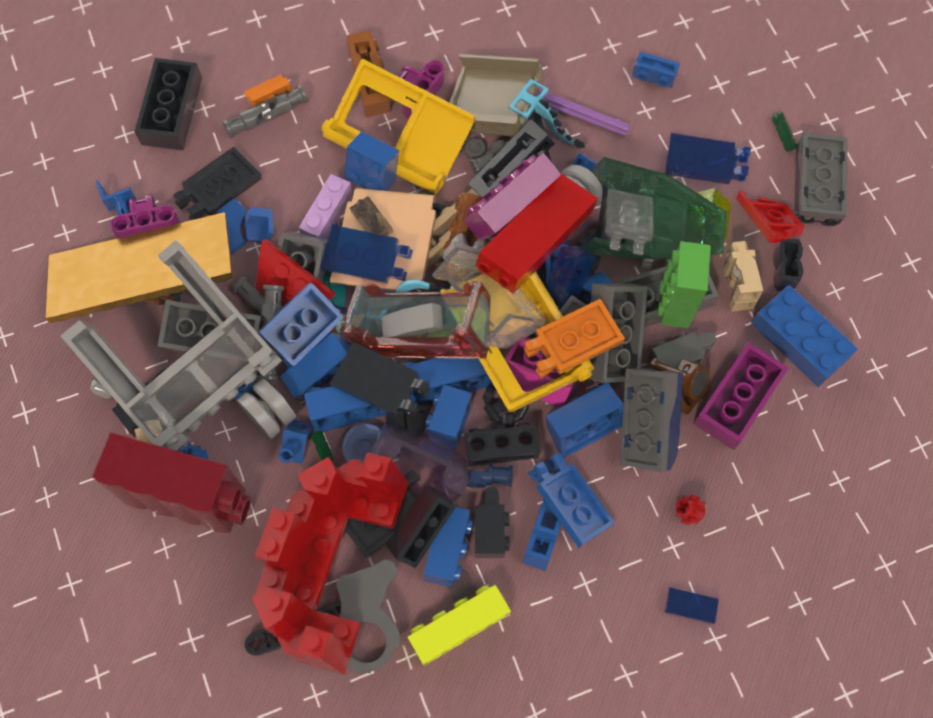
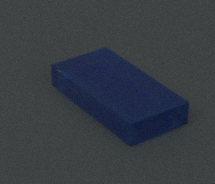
M670 587L668 588L664 613L714 625L719 599Z

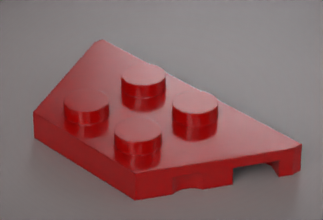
M738 192L737 201L770 244L802 235L805 226L787 204L760 196L756 201L748 199L746 192Z
M267 239L261 242L256 290L264 296L265 289H263V285L284 286L281 296V305L284 307L304 286L312 282L328 300L335 297L336 293Z

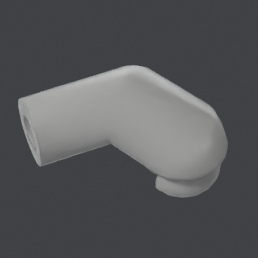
M94 379L91 382L90 390L94 395L105 399L112 398V395L98 379Z

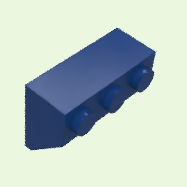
M607 382L602 386H595L589 393L581 397L573 398L567 405L551 410L546 415V426L557 451L561 453L563 458H566L621 428L623 425V403Z

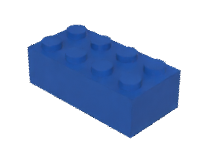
M790 285L762 308L751 322L818 388L858 350L854 344Z

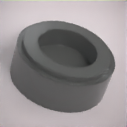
M480 139L468 140L464 146L466 158L477 159L485 155V143Z

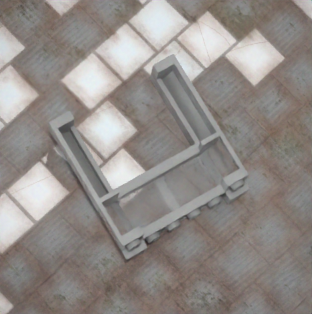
M175 240L157 256L174 272L219 324L213 331L147 386L93 324L79 320L65 331L61 338L154 445L177 451L192 441L187 432L190 431L192 433L202 425L201 420L205 416L211 417L221 409L219 405L225 399L227 401L232 400L239 394L238 388L244 383L248 386L258 377L256 375L258 371L264 377H267L282 360L182 244Z

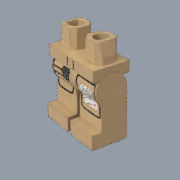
M746 241L733 242L731 245L732 252L727 253V263L723 270L724 277L728 276V286L733 291V297L729 302L731 312L750 310L754 308L764 291L754 259L756 254L755 250H748Z

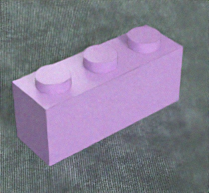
M330 174L300 224V233L327 239L345 210L347 202L353 196L351 183Z

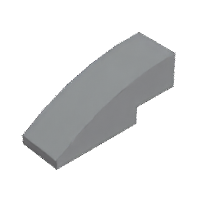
M429 303L399 310L382 317L383 340L389 341L443 330L441 306Z

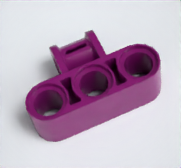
M437 60L429 61L421 72L410 66H404L399 77L436 95L444 84V66ZM402 104L403 114L409 119L412 110Z
M150 194L147 198L129 199L131 213L115 216L111 220L110 226L116 238H121L179 224L180 221L173 207L169 205L156 207L154 197Z

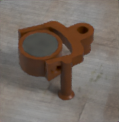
M654 358L650 363V368L657 371L683 372L681 413L689 414L694 406L710 391L707 387L710 372L704 365L682 359L679 368L662 363L657 358Z

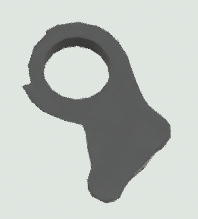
M387 559L372 567L340 576L336 583L341 599L340 617L359 623L371 622L376 624L383 630L386 637L385 651L381 657L375 660L360 659L352 652L348 667L360 673H371V671L382 668L391 659L395 647L400 648L398 628L381 609L388 585L397 575L395 563Z

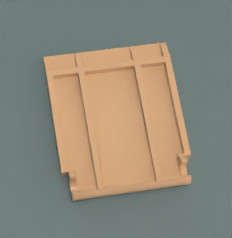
M356 188L352 202H347L330 283L396 290L400 283L407 280L424 281L436 219V211L433 210V203H436L435 195Z

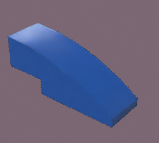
M545 500L542 502L522 562L543 571L547 569L561 527L560 521Z

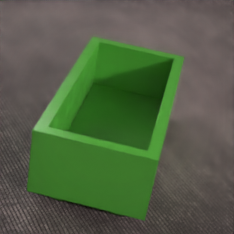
M681 241L678 249L673 250L671 261L668 262L667 271L664 272L663 281L661 280L659 294L662 295L657 309V316H661L660 325L689 328L708 290L711 245Z

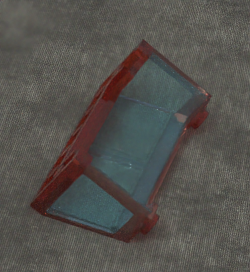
M477 281L464 284V292L383 293L379 286L372 283L357 285L340 333L351 345L355 342L389 358L486 359L489 347L491 295L482 282ZM429 303L441 306L443 330L426 332L427 334L413 337H383L382 317L399 310Z

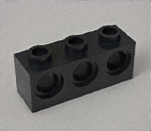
M519 423L516 427L511 428L500 425L493 427L492 430L483 431L482 428H474L469 430L468 433H464L468 467L539 458L540 449L536 425ZM528 437L531 443L523 445L519 442V438ZM503 439L508 445L500 448L496 446L495 442ZM475 442H480L484 445V448L476 451L471 445Z

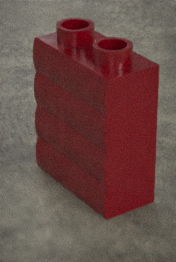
M112 432L109 434L92 475L93 479L131 507L149 509L162 516L177 517L183 522L204 525L213 531L230 533L233 523L243 525L251 506V497L244 495L245 488L227 465Z

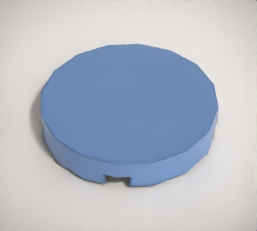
M370 423L351 428L344 436L342 442L343 455L347 462L353 459L365 461L367 453L388 457L390 451L386 433L377 425Z

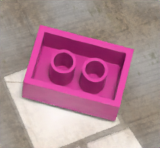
M519 334L505 357V361L524 392H530L565 374V372L559 374L555 368L548 375L540 378L536 372V363L546 358L540 352L528 358L524 351V343L531 340V338ZM576 381L540 398V400L559 408L565 406Z

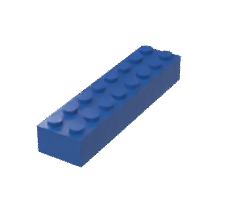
M472 347L464 351L459 349L453 350L448 355L442 357L431 356L423 362H408L404 364V366L418 372L417 379H422L430 384L428 386L430 391L426 397L412 390L408 400L417 403L418 406L433 403L437 391L441 392L443 385L466 392L484 389L489 385L494 386ZM332 386L327 388L316 387L309 390V393L304 394L315 432L321 430L324 433L385 416V411Z

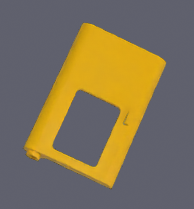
M361 59L334 118L326 120L322 125L323 137L347 149V146L360 131L347 125L346 118L362 86L372 88L412 110V114L396 146L393 147L399 150L396 175L437 195L474 124L475 115Z
M536 271L514 294L502 288L496 281L484 274L451 289L440 290L509 412L518 410L577 380L582 382L592 376L591 372L594 366L590 360H587L565 371L563 376L530 392H524L495 344V338L526 323L535 322L538 328H541L563 317Z

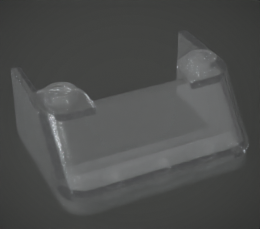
M456 247L432 275L436 279L449 281L451 289L455 294L470 297L493 328L489 331L490 335L483 341L485 346L508 348L533 334L546 323L543 315L521 288L512 294L475 267L479 252Z

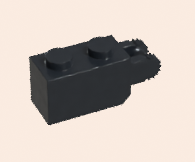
M489 486L485 490L484 505H479L475 509V558H504L505 551H510V537L505 536V527H509V512H505L504 505H499V490L495 486Z

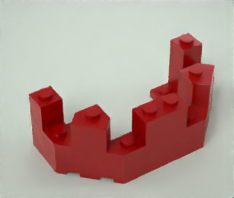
M367 453L365 461L353 459L339 468L328 457L298 474L303 489L292 494L286 511L272 508L254 555L265 564L256 589L258 593L252 596L265 629L277 636L283 652L294 660L345 675L361 624L316 611L348 519L394 529L409 484L391 458Z

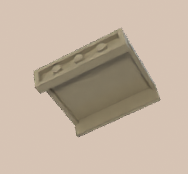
M460 54L459 58L463 67L449 103L475 115V121L470 132L515 136L520 128L527 123L528 119L510 110L509 106L530 79L539 84L541 83L544 72L539 59ZM531 85L527 93L536 97L539 87ZM519 101L515 106L517 110L526 113L531 105L524 101Z

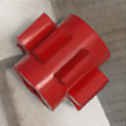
M691 494L690 497L683 495L676 503L675 515L682 518L681 523L690 526L691 523L698 525L699 521L705 516L706 510L704 506L706 504L700 502V497Z

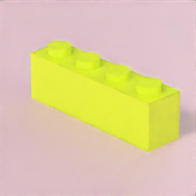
M489 585L483 586L475 592L477 596L469 601L467 597L454 604L455 609L446 613L444 610L432 617V623L424 626L422 623L410 631L412 635L408 636V639L423 666L510 615L511 610L496 585L489 587Z

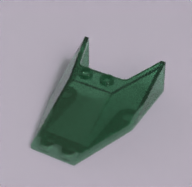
M603 157L591 170L600 183L628 200L625 242L623 245L594 237L580 250V254L655 260L671 259L673 250L678 249L681 241L711 245L710 255L723 254L727 211L665 173Z

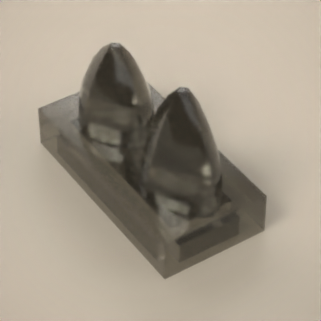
M368 196L364 199H359L356 204L349 208L352 215L374 244L394 232L391 225Z

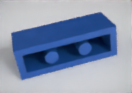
M333 332L328 333L294 367H287L286 372L280 377L295 399L305 400V393H309V390L322 387L335 376L351 346L343 335Z
M456 507L431 544L424 570V581L453 588L454 580H460L462 566L458 564L460 556L465 557L468 543L464 542L466 533H471L473 520L469 519L470 510Z

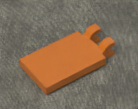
M599 299L537 329V338L525 342L524 351L528 358L534 356L540 350L542 351L546 359L536 363V372L542 378L555 368L561 374L624 343L625 338L602 300Z

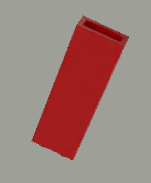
M562 173L479 252L475 267L512 294L592 214L598 200L596 196Z

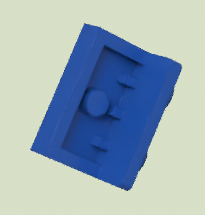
M639 52L632 77L641 81L658 84L661 87L672 88L680 63Z

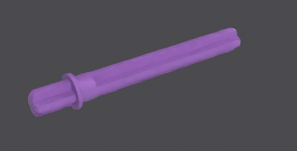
M541 88L538 89L536 97L542 93L543 90ZM548 92L543 98L549 101L550 108L619 135L626 136L630 129V125Z

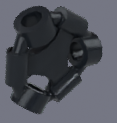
M489 385L482 397L485 403L483 407L490 420H495L499 426L504 425L506 428L514 427L518 420H523L529 406L526 405L512 411L514 416H499L501 412L509 411L501 397L495 404L491 403L497 390L494 386Z

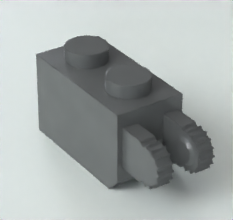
M686 332L681 333L668 343L661 341L655 344L649 358L651 361L657 358L658 361L675 368H679L682 359L700 363L704 353L712 349L717 338L712 332H706V334L703 333L698 336L695 332L686 334Z

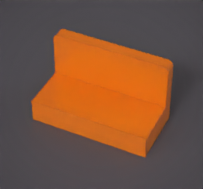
M279 75L244 91V95L250 106L253 107L283 92L286 94L292 90L288 79Z

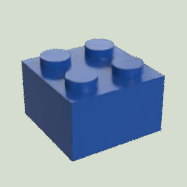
M361 131L347 146L344 178L364 189L387 191L395 182L399 150Z
M443 385L442 391H437L434 398V413H429L427 417L426 433L429 434L430 443L456 451L471 409V393Z

